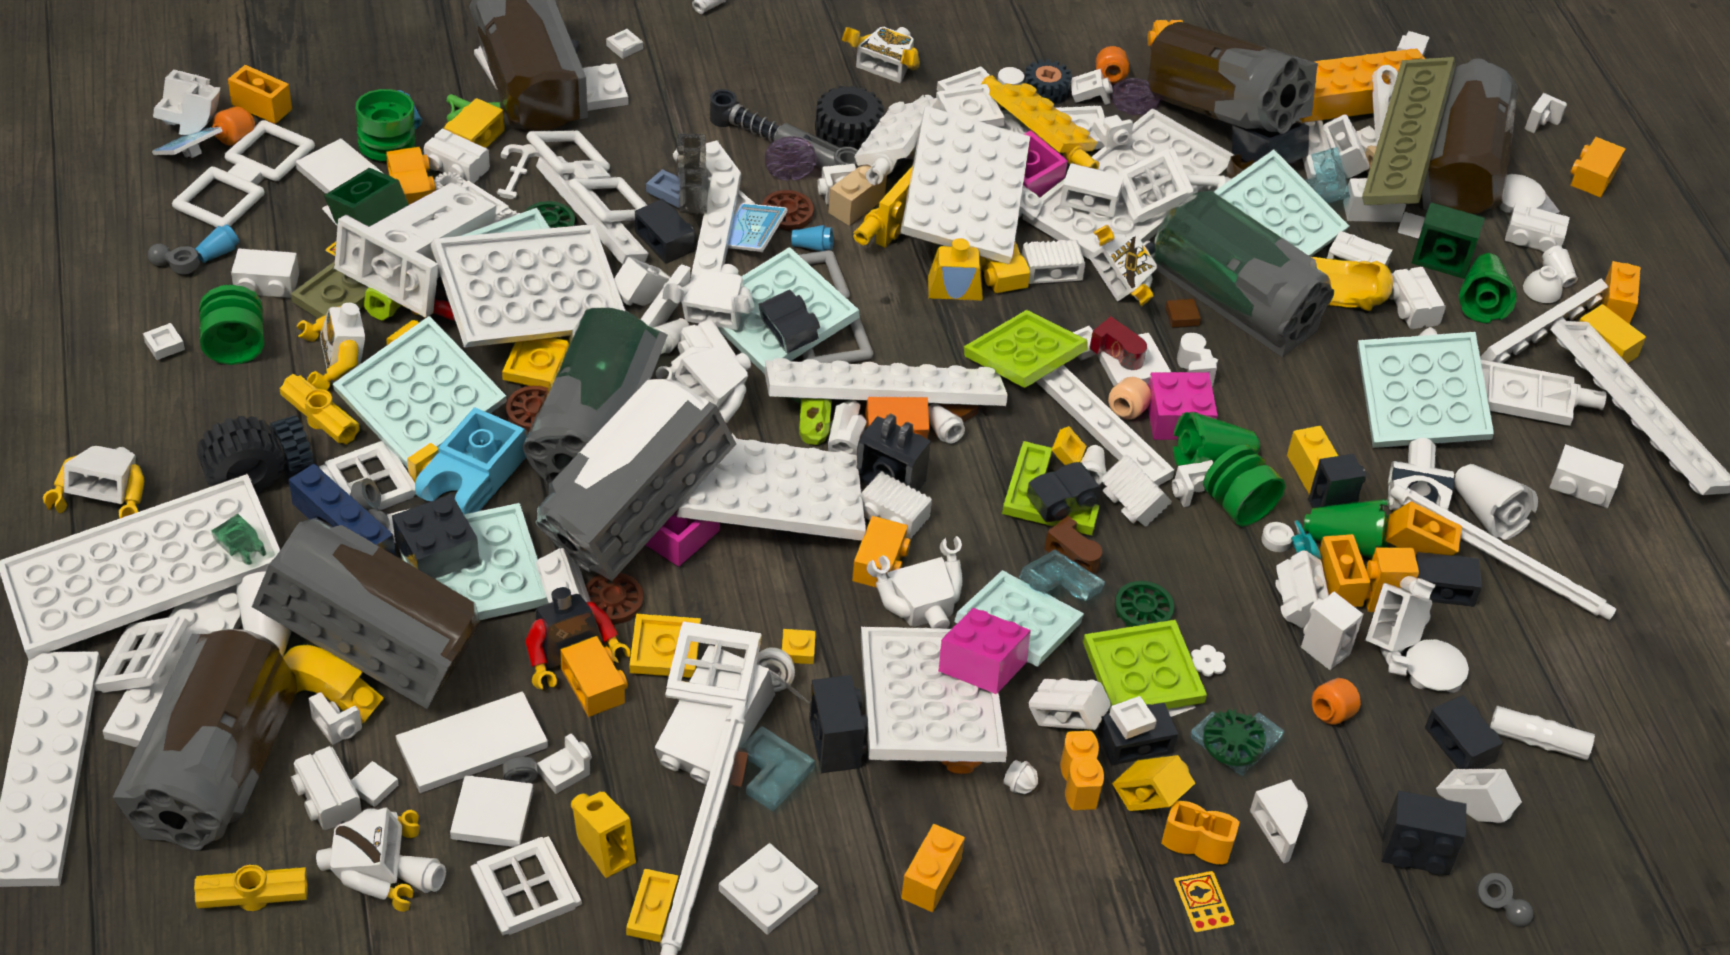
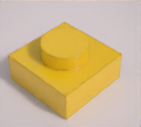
M1068 426L1059 430L1052 451L1066 466L1070 463L1081 462L1087 446Z
M429 443L407 458L408 472L415 484L419 474L439 453L438 448L432 443Z
M783 629L782 650L789 654L793 663L814 664L815 631Z

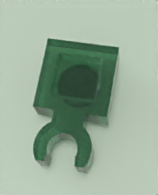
M239 514L211 530L213 539L231 556L239 552L243 563L246 565L252 564L249 555L251 552L256 551L262 556L266 555L264 544L258 538L256 530Z

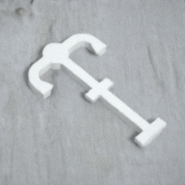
M511 144L503 148L501 158L506 159L511 152L522 153V157L517 167L511 166L510 172H514L506 190L499 189L497 191L500 197L516 198L517 192H513L521 174L526 175L527 169L524 168L528 159L534 156L542 157L531 144L524 146Z

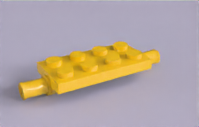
M988 75L984 78L981 85H988L990 89L988 95L1055 150L1063 153V157L1069 164L1099 169L1100 163L1086 153L1087 151L1094 150L1097 141L1089 136L1088 130L1071 121L1072 118L1068 114L1057 110L1052 101L1036 93L1035 87L1027 83H1022V85L1006 83L1003 85L993 75Z
M913 166L879 202V208L871 210L865 216L864 222L853 232V237L857 243L867 245L876 234V244L886 248L893 239L896 240L899 237Z

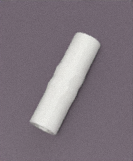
M1496 706L1490 728L1495 730L1498 735L1586 761L1590 756L1595 734L1562 725L1554 720H1545L1539 716L1524 714L1500 706Z

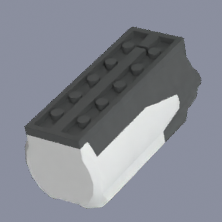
M671 379L647 380L549 484V495L537 508V526L558 548H564L582 569L588 572L595 571L613 581L735 447L736 442L718 407L700 397L680 382Z

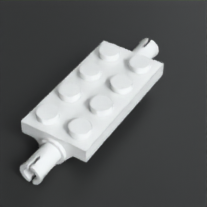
M922 95L913 103L904 104V102H897L889 107L886 114L880 119V122L871 131L869 137L862 143L861 148L854 156L858 166L866 164L871 166L866 172V179L870 184H880L885 175L892 172L898 159L908 157L917 144L925 106L940 110L942 106L939 98L934 99L930 95H925V97Z
M1480 359L1490 411L1570 426L1573 420V410L1577 405L1597 408L1599 410L1604 408L1606 392L1581 388L1580 384L1574 383V377Z

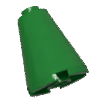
M1492 253L1478 256L1459 290V302L1464 314L1474 321L1491 323V320L1506 318L1513 311L1516 304L1517 293L1515 286L1500 258Z
M1197 412L1182 413L1174 429L1173 436H1178V446H1173V455L1177 466L1202 463L1210 460L1214 463L1218 457L1229 449L1243 444L1253 447L1257 454L1260 450V440L1254 431Z
M1380 499L1312 508L1311 514L1306 513L1304 532H1309L1312 538L1319 542H1322L1325 536L1353 534L1361 556L1372 559L1376 548H1387L1385 538L1389 515L1385 514L1384 507H1390L1389 500Z

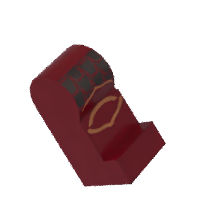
M1110 316L1093 330L1089 349L1097 355L1104 351L1111 357L1119 360L1120 365L1125 369L1138 370L1144 364L1147 343L1142 337Z

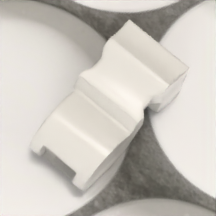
M1197 333L1184 334L1181 338L1177 355L1178 365L1181 368L1188 369L1187 372H1209L1211 385L1213 386L1218 359L1213 358L1210 349H1205L1206 340L1203 336Z

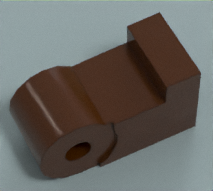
M1067 516L1047 531L1044 550L1075 573L1085 577L1093 576L1099 571L1102 548L1097 542L1086 539L1077 532V522Z

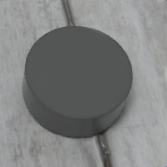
M529 757L512 758L502 766L503 778L507 781L530 783L538 775L536 761Z

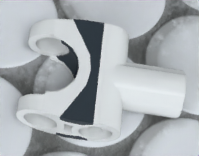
M1418 438L1410 442L1408 463L1392 462L1387 489L1390 510L1396 511L1402 507L1399 504L1400 501L1389 496L1396 484L1405 489L1410 488L1412 491L1434 502L1437 506L1448 510L1454 487V472L1435 468L1436 445L1430 439Z

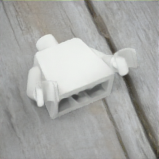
M731 264L723 265L720 272L704 270L697 279L684 287L675 283H665L663 287L662 299H672L673 303L676 304L682 302L685 320L688 322L701 323L712 320L717 327L738 330L742 313L749 314L754 309L750 290L744 287L743 278L738 275V269Z
M720 345L713 348L690 347L671 362V367L661 366L656 370L657 379H661L665 375H669L667 379L674 381L677 378L681 384L694 391L697 395L715 404L725 423H727L743 401L746 393L744 384L748 377L746 370L751 367V362L746 354L740 353L733 357L724 346Z
M956 536L954 538L955 550L947 548L946 538L942 540L940 550L943 555L947 556V561L945 562L940 557L887 572L890 568V561L886 556L882 555L879 557L881 570L877 569L874 560H871L867 565V572L878 579L876 586L884 607L895 615L904 618L910 626L916 627L929 623L931 628L947 629L950 625L947 617L953 614L954 604L959 601L962 588L960 560L956 559V553L962 546L959 537Z
M1413 576L1404 577L1400 583L1401 588L1383 583L1366 637V641L1380 646V650L1389 664L1388 672L1401 676H1406L1410 657L1401 656L1400 653L1405 648L1415 645L1421 640L1425 625L1430 620L1432 601L1429 597L1433 588H1435V584Z

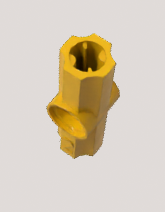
M294 374L287 377L280 387L281 396L307 417L310 427L322 429L338 443L346 445L354 440L355 435L360 430L359 423L332 402V396L328 391L316 389L301 375L296 376Z
M246 865L239 868L236 873L196 876L194 886L196 907L199 909L240 905L242 909L247 911H256L265 907L267 903L307 900L306 867L264 871L257 865Z

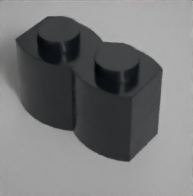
M790 289L758 304L764 324L787 354L819 339L817 329L820 328L817 317L813 312L808 313L800 295L796 296Z
M1082 462L1070 463L1056 472L1045 473L1034 478L1028 483L1027 498L1045 522L1060 521L1071 512L1091 509L1098 502L1100 494L1099 484Z

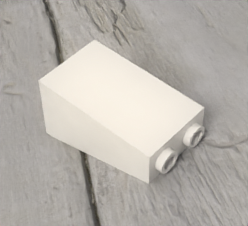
M709 644L701 660L711 662L715 646ZM721 649L718 663L743 666L744 658ZM758 664L755 666L746 705L747 711L744 718L746 724L739 744L741 748L775 696L769 669ZM697 666L690 682L706 685L710 668ZM716 669L713 686L737 690L741 673ZM679 700L655 746L660 763L673 771H678L679 768L687 771L696 781L707 784L725 720L730 715L731 708Z

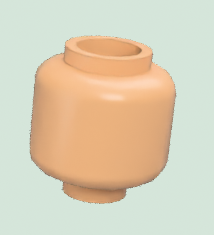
M1126 377L1115 385L1109 393V406L1118 417L1126 420L1135 419L1150 405L1151 390L1142 379Z

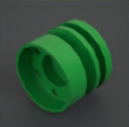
M378 89L360 96L356 101V124L358 125V148L362 154L371 159L387 161L386 152L415 147L414 102L410 96L392 89Z
M223 285L209 290L202 297L199 304V340L201 350L211 360L227 365L243 364L253 360L261 353L264 347L262 300L254 291L238 285Z
M1248 444L1235 446L1218 457L1208 469L1203 481L1204 490L1210 496H1213L1214 501L1222 505L1227 515L1240 526L1252 525L1268 515L1278 505L1286 489L1285 480L1272 467L1266 465L1265 460Z

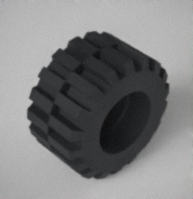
M839 86L837 89H829V92H824L817 101L816 137L840 148L852 147L859 150L862 143L866 141L871 131L875 129L883 117L884 107L882 101L873 92H867L865 88Z
M238 416L237 419L228 418L221 424L216 423L213 425L212 430H207L203 434L204 439L199 440V449H197L200 465L210 487L248 474L253 488L258 494L263 492L265 487L269 488L274 484L273 480L279 479L281 476L280 471L284 469L285 465L283 462L284 457L271 426H268L266 421L263 419L258 421V418L253 416L249 418Z

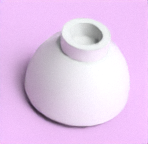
M1543 266L1541 269L1532 272L1523 284V290L1526 295L1540 303L1556 302L1560 299L1563 291L1562 281L1557 275V270L1551 266Z
M766 648L758 653L756 664H761L789 685L792 683L795 676V666L788 653L779 648ZM771 675L774 692L787 688Z

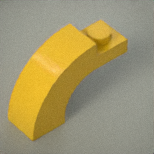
M299 645L288 650L283 656L288 667L295 674L297 692L302 690L315 693L321 692L325 698L335 702L342 711L356 706L360 711L361 724L367 720L383 700V697L359 677L363 673L361 670L323 648Z

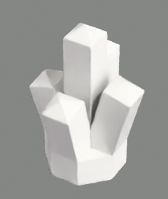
M848 400L836 406L834 419L830 422L828 451L857 455L859 440L865 432L864 427L867 422L862 415H858L860 404L857 401Z

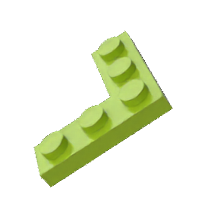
M1023 441L1005 498L1002 514L1050 526H1055L1060 522L1057 520L1045 522L1027 498L1028 483L1047 472L1052 454L1051 447ZM1095 504L1091 509L1071 512L1068 515L1077 522V532L1092 535L1100 505Z

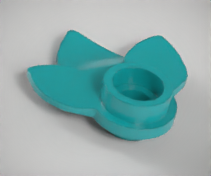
M1295 520L1294 524L1297 528V535L1292 536L1291 540L1296 552L1307 551L1321 560L1320 550L1311 534H1305L1301 523Z

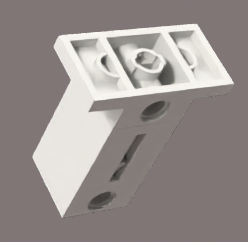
M451 182L370 227L345 215L338 219L334 269L369 288L379 291L388 298L426 318L433 314L437 278L441 276L438 263H436L431 248L433 239L461 236L495 223L497 205Z

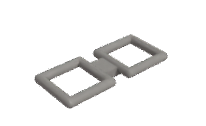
M827 250L799 255L809 265L826 262L836 290L846 299L849 298L850 292L832 251ZM859 318L850 324L859 350L815 357L814 351L811 348L802 355L804 360L813 359L820 363H832L838 360L852 363L870 360L874 353Z

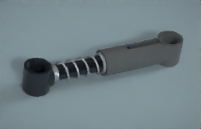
M720 89L710 95V121L715 126L741 125L744 130L750 129L752 134L760 133L761 138L769 137V141L774 143L775 148L820 169L826 166L855 164L856 168L859 167L854 157L858 152L855 148H840L788 123L778 126L776 121L773 123L767 121V117L762 119L758 117V112L752 114L749 112V108L745 110L737 102L735 93L730 90Z

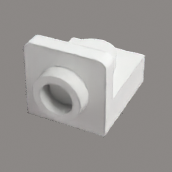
M1101 69L1073 77L1071 80L1072 96L1076 103L1101 95L1104 104H1110L1109 94L1113 93L1112 85L1109 78H1104Z
M1543 93L1532 108L1525 129L1535 133L1539 125L1544 126L1547 121L1558 125L1561 122L1567 103Z
M1118 115L1093 120L1092 129L1107 149L1130 143L1134 123L1130 119L1121 121Z
M855 164L822 167V178L817 180L819 195L824 196L826 205L829 204L830 188L856 169Z
M1024 185L1018 218L1024 214L1031 220H1034L1044 202Z
M1212 460L1178 466L1175 479L1172 480V491L1175 497H1179L1183 507L1190 506L1193 492L1204 491V477L1213 464Z
M321 692L309 698L312 719L332 745L343 739L351 738L362 729L360 711L356 706L340 712L335 702H328Z
M572 734L565 736V748L538 762L537 772L554 793L557 794L590 775V759L592 758L590 750L584 742H578Z

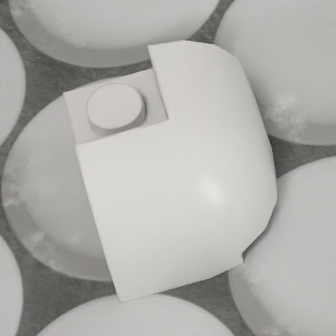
M173 69L165 78L163 99L154 107L153 118L161 119L162 122L170 125L180 124L179 134L181 135L197 133L214 117L219 102L220 88L209 85L210 79Z

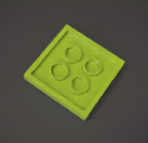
M1025 310L964 346V355L984 367L993 368L995 373L1025 388L1087 351L1088 342L1087 339Z
M1176 620L1084 635L1083 644L1098 682H1101L1110 700L1109 711L1111 706L1138 696L1142 698L1145 704L1165 703L1167 709L1205 703L1206 691Z

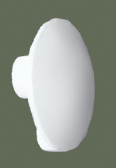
M1509 174L1506 179L1504 200L1499 207L1501 210L1509 213L1511 212L1510 210L1514 209L1515 203L1540 209L1546 199L1545 191L1539 183L1529 177Z
M1422 640L1412 645L1406 653V657H1410L1407 671L1411 675L1410 682L1416 688H1429L1455 693L1461 689L1463 682L1467 679L1469 667L1466 658L1457 648L1449 643L1439 640Z

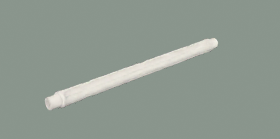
M1396 484L1389 496L1400 501V505L1404 506L1412 501L1461 525V539L1557 594L1568 598L1595 616L1600 615L1610 621L1615 613L1616 608L1606 603L1607 600L1571 582L1568 578L1515 548L1504 544L1501 540L1448 510L1437 506L1434 502L1412 491L1410 488L1405 489Z
M739 704L732 705L730 715L725 720L673 899V906L660 943L662 947L660 955H677V952L681 951L690 919V912L695 902L712 842V835L716 828L734 765V758L746 724L744 718L747 708Z

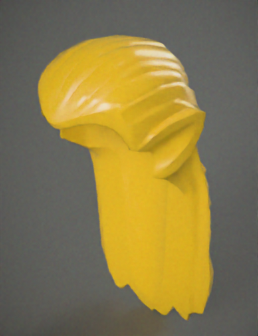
M1312 257L1316 260L1317 268L1327 274L1331 280L1334 296L1328 305L1361 307L1364 310L1371 311L1373 306L1382 304L1391 295L1393 288L1392 273L1386 265L1379 261L1357 262Z

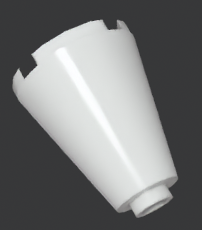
M1474 464L1461 467L1455 474V488L1493 537H1501L1503 540H1508L1518 535L1530 523L1527 517L1531 510L1536 512L1538 507V496L1530 487Z
M266 572L246 575L242 578V584L238 583L237 597L243 630L264 636L275 643L283 657L292 630L251 607Z

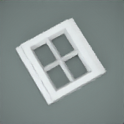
M1167 148L1118 172V175L1124 176L1121 194L1134 223L1139 221L1142 223L1181 204L1189 198L1191 199V196L1195 195L1174 148L1170 150ZM1165 164L1169 174L1155 181L1151 170ZM1146 173L1150 184L1136 190L1132 179ZM1172 181L1177 192L1163 198L1159 187ZM1154 190L1158 201L1144 207L1140 196Z
M383 441L328 460L325 464L319 466L326 475L349 495L355 482L365 478L376 482L390 476L398 489L383 495L380 493L381 503L378 507L379 511L414 498V495H416L413 479L399 457ZM378 457L385 470L369 475L363 462ZM357 465L364 478L348 483L341 471Z
M175 616L129 624L94 683V690L105 693L152 686L157 681L189 621L186 618ZM162 634L156 647H152L157 636ZM144 637L138 649L133 650L139 638ZM149 658L143 670L137 672L144 659ZM126 661H130L125 672L123 674H120Z
M683 622L666 687V698L732 708L733 704L746 707L760 649L761 633ZM690 642L715 645L712 661L687 658ZM721 647L745 649L743 666L718 663ZM685 664L710 668L706 685L681 681ZM716 669L740 672L737 690L713 686Z
M549 836L545 838L540 837L477 861V864L470 866L472 874L502 936L519 932L572 911L575 907L582 905V901ZM536 855L545 874L527 881L519 861ZM512 864L521 883L503 890L494 871ZM549 880L558 900L540 907L531 887ZM525 890L534 910L515 916L506 897Z

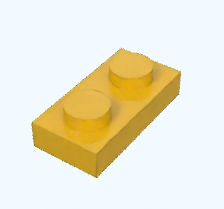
M644 869L627 923L626 935L661 942L678 886V875Z

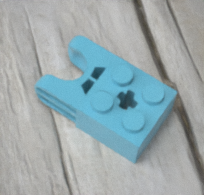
M474 407L438 447L439 453L417 477L415 484L417 496L427 501H433L445 492L457 490L455 500L463 514L480 511L526 458L523 451V444L526 439L525 429Z

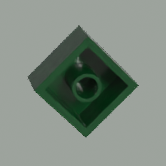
M367 168L324 195L337 225L338 219L347 215L370 227L409 206L399 180L372 168Z
M1431 202L1411 264L1465 279L1485 218Z

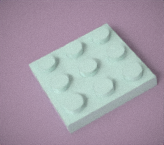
M1002 570L957 612L954 622L958 623L972 608H976L1030 629L1027 662L1038 667L1081 624L1084 613Z

